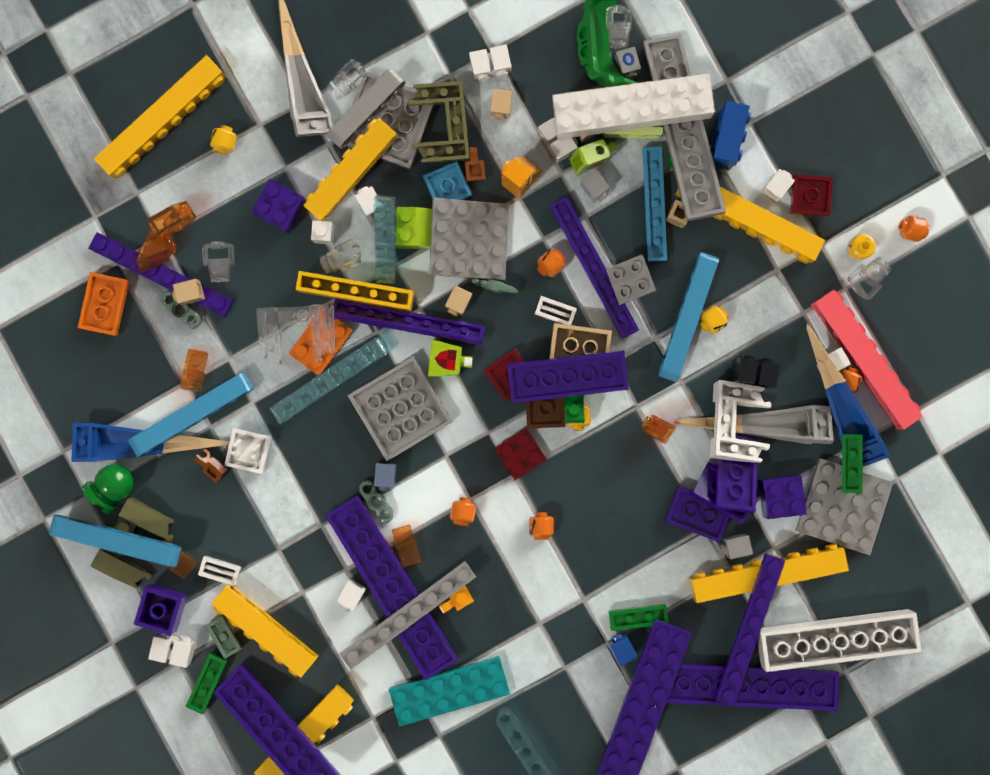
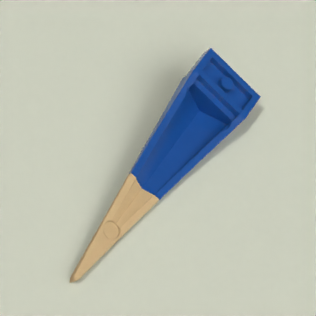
M807 324V332L841 444L842 434H863V467L889 458V452L880 433L811 327Z
M73 423L71 462H101L137 457L128 440L144 430L96 423ZM178 435L144 456L229 445L230 442Z

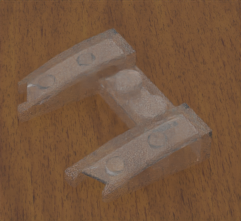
M320 304L300 307L256 308L262 357L271 356L275 358L274 363L282 364L281 327L311 326L315 362L323 361L321 355L328 351L331 355L335 354L334 305Z

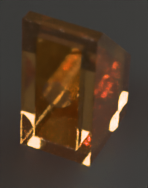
M184 201L172 204L146 221L156 237L186 229L196 218V215L188 202Z
M150 229L137 258L140 271L144 272L169 261L171 254H174L176 251L173 234Z
M655 415L646 416L641 424L643 427L642 432L663 444L667 443L676 429L674 425Z

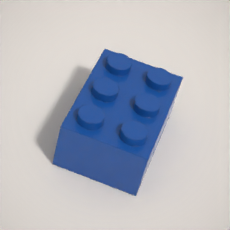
M726 101L720 109L710 150L715 168L729 171L733 166H736L737 161L740 162L743 150H740L741 143L745 142L747 131H744L745 125L749 124L751 118L749 105Z

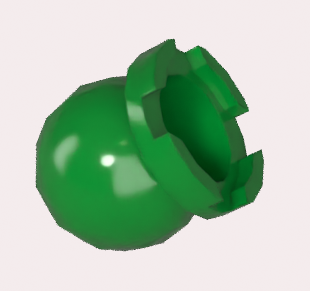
M118 464L107 465L97 472L94 482L87 481L82 486L85 489L83 494L94 506L98 503L103 507L102 512L110 514L116 509L115 502L122 501L129 496L133 490L134 479L131 472L124 466Z

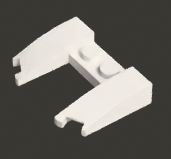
M724 380L714 383L713 402H716L714 437L711 438L710 458L742 462H762V459L758 458L762 449L767 451L770 448V444L735 439L737 405L771 408V402H764L760 392L765 390L764 387Z

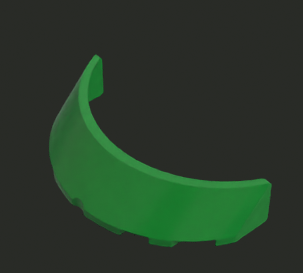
M586 0L583 6L585 11L582 21L578 23L577 51L580 63L585 67L587 75L590 79L604 87L638 83L625 78L618 71L610 53L609 28L618 0Z

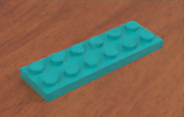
M496 656L435 674L427 680L421 678L390 687L389 693L399 727L510 695V690L500 656Z

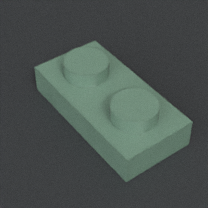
M224 615L205 626L224 659L243 648Z

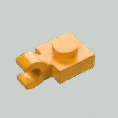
M464 586L451 595L449 600L440 604L439 608L442 613L447 612L454 606L458 611L474 602L467 587Z

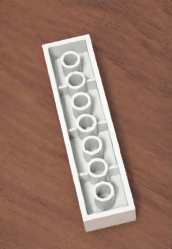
M710 74L553 95L552 100L557 139L711 119L715 113Z
M909 609L764 627L761 629L757 640L760 664L766 672L922 652L917 614Z

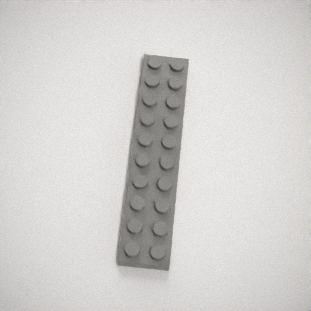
M681 34L643 41V48L652 81L691 76ZM703 120L663 125L686 222L725 214L726 210Z

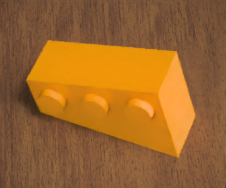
M526 156L515 157L512 161L508 160L501 169L503 170L501 173L502 186L520 199L543 170Z

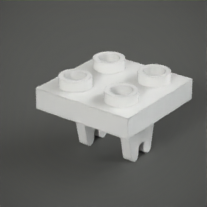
M233 428L224 466L263 474L272 436Z

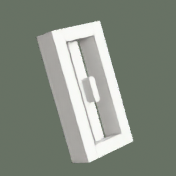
M541 296L535 315L560 324L571 325L577 308ZM546 302L572 311L571 315L542 305V303ZM540 309L569 318V321L540 312Z
M204 556L198 575L236 586L242 567ZM206 562H210L229 569L235 570V573L215 566L206 564ZM204 569L232 576L233 580L205 572Z

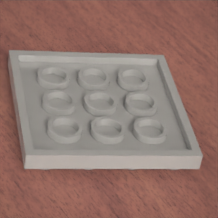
M364 71L353 104L380 76ZM404 85L372 120L382 119L399 135L380 159L411 170L418 149L413 150L412 144L421 142L434 105L408 106V100L414 99L417 90ZM371 121L355 136V138L346 147L353 148L356 145L355 140L361 134L364 135L369 130L367 127L371 123Z
M433 198L429 275L504 281L506 279L509 204Z
M414 356L347 395L386 461H389L453 422Z
M818 458L805 498L807 515H800L795 531L871 555L893 482L863 472V493H842V465Z

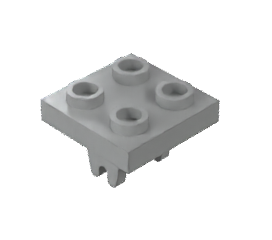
M642 254L606 269L619 305L656 291Z

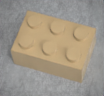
M554 323L549 359L609 352L612 331Z

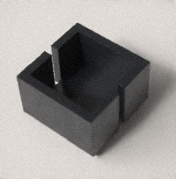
M739 356L738 359L733 360L730 382L750 383L753 386L775 388L777 386L780 364L774 363L773 359L763 358L755 360L754 356Z

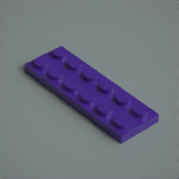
M624 350L507 364L512 403L629 390Z

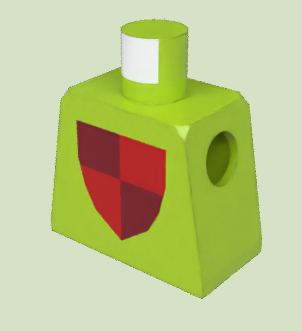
M603 139L577 148L569 158L576 176L605 164L612 154L617 153V148L614 142L606 144Z
M431 340L429 377L460 375L461 367L472 368L473 357L462 356V347Z

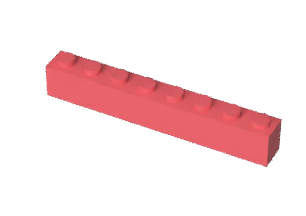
M835 290L827 292L810 305L839 347H842L853 367L859 370L858 374L863 377L864 383L897 430L906 429L923 417L920 413L919 405L910 399L909 391L906 387L901 386L898 381V375L887 366L888 361L883 355L878 353L875 342L866 336L865 328L862 324L857 323L854 318V312L843 303L842 295Z

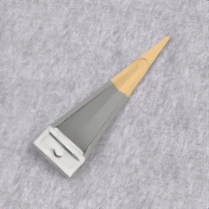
M278 0L290 115L296 137L326 135L333 126L331 113L304 55L285 1Z
M809 405L736 415L735 433L810 445L812 443L832 444L834 439L831 407ZM715 417L676 419L674 423L714 430Z

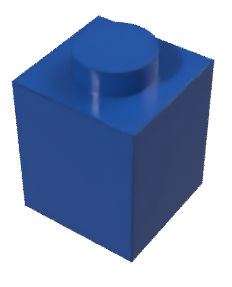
M617 633L611 637L609 644L621 666L638 658L625 633Z

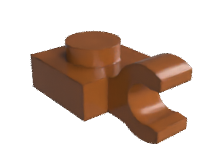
M477 147L469 148L470 161L465 162L467 182L486 180L484 160H478Z
M203 449L201 455L204 458L197 454L194 460L197 464L204 467L203 472L217 484L223 478L227 469L214 457L210 459L209 451Z

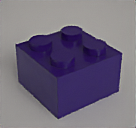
M269 178L251 213L289 234L306 201L303 196Z
M790 475L758 479L763 518L775 519L807 515L802 476Z
M155 584L146 586L133 625L171 636L178 630L188 594Z

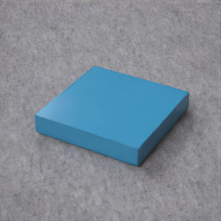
M458 161L423 175L432 199L466 200L473 197Z

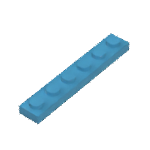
M662 146L643 147L647 262L667 261Z

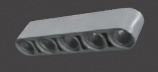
M393 68L386 70L329 129L327 136L340 149L346 147L403 88L406 81Z

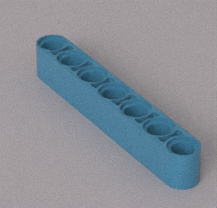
M700 252L658 372L659 377L677 382L719 262L718 257Z
M244 372L240 373L128 440V443L138 458L142 457L250 393L254 388Z
M53 515L49 535L171 567H177L182 548L175 544L63 515Z

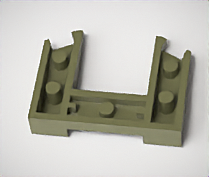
M462 81L414 84L413 88L417 91L414 99L408 100V106L445 104L448 141L413 143V150L418 149L424 158L421 162L468 161L470 156Z
M133 497L127 499L119 513L120 517L114 529L134 534L139 526L170 542L173 540V535H168L169 523H174L173 519ZM99 549L90 567L134 588L139 586L136 582L146 577L148 580L153 576L152 573L121 557L123 554L105 549Z

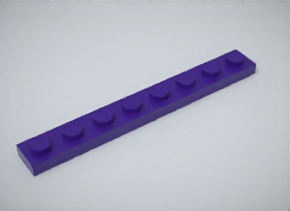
M567 196L549 205L621 339L623 340L639 331L626 304L619 305L606 268Z
M96 232L88 248L171 291L174 290L173 284L192 280ZM201 284L205 300L195 303L226 317L234 300Z
M336 298L331 310V318L476 345H482L485 326Z
M767 553L764 554L714 697L717 702L732 707L736 703L785 560Z

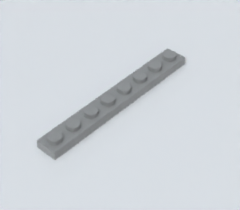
M466 561L462 562L340 652V656L348 667L353 669L476 578V575Z

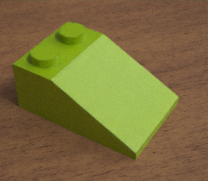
M397 207L396 246L398 249H430L432 209Z

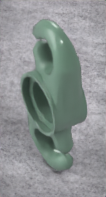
M476 278L471 280L474 285L489 291L518 293L515 287L496 280H479Z
M167 291L162 295V305L175 317L188 324L189 317L194 316L196 322L189 324V328L194 329L200 325V315L189 304L184 305L186 312L183 315H178L176 308L180 304L177 301L175 302L174 299L170 304L166 302V297L172 296V291Z
M369 480L363 481L359 486V493L369 508L376 512L377 517H381L382 511H388L389 516L381 518L380 521L383 523L390 522L394 517L393 509L385 497L377 491L375 486H372L371 492L366 493L364 487L366 485L371 486L373 482ZM374 496H378L382 500V504L379 507H374L371 504V499Z

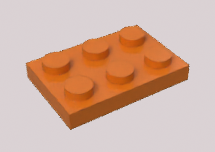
M90 272L78 328L118 336L129 280Z
M322 308L288 354L316 375L321 376L354 330L339 319L331 318V313Z

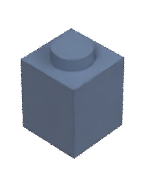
M376 463L374 486L379 487L380 491H390V488L395 487L397 464Z

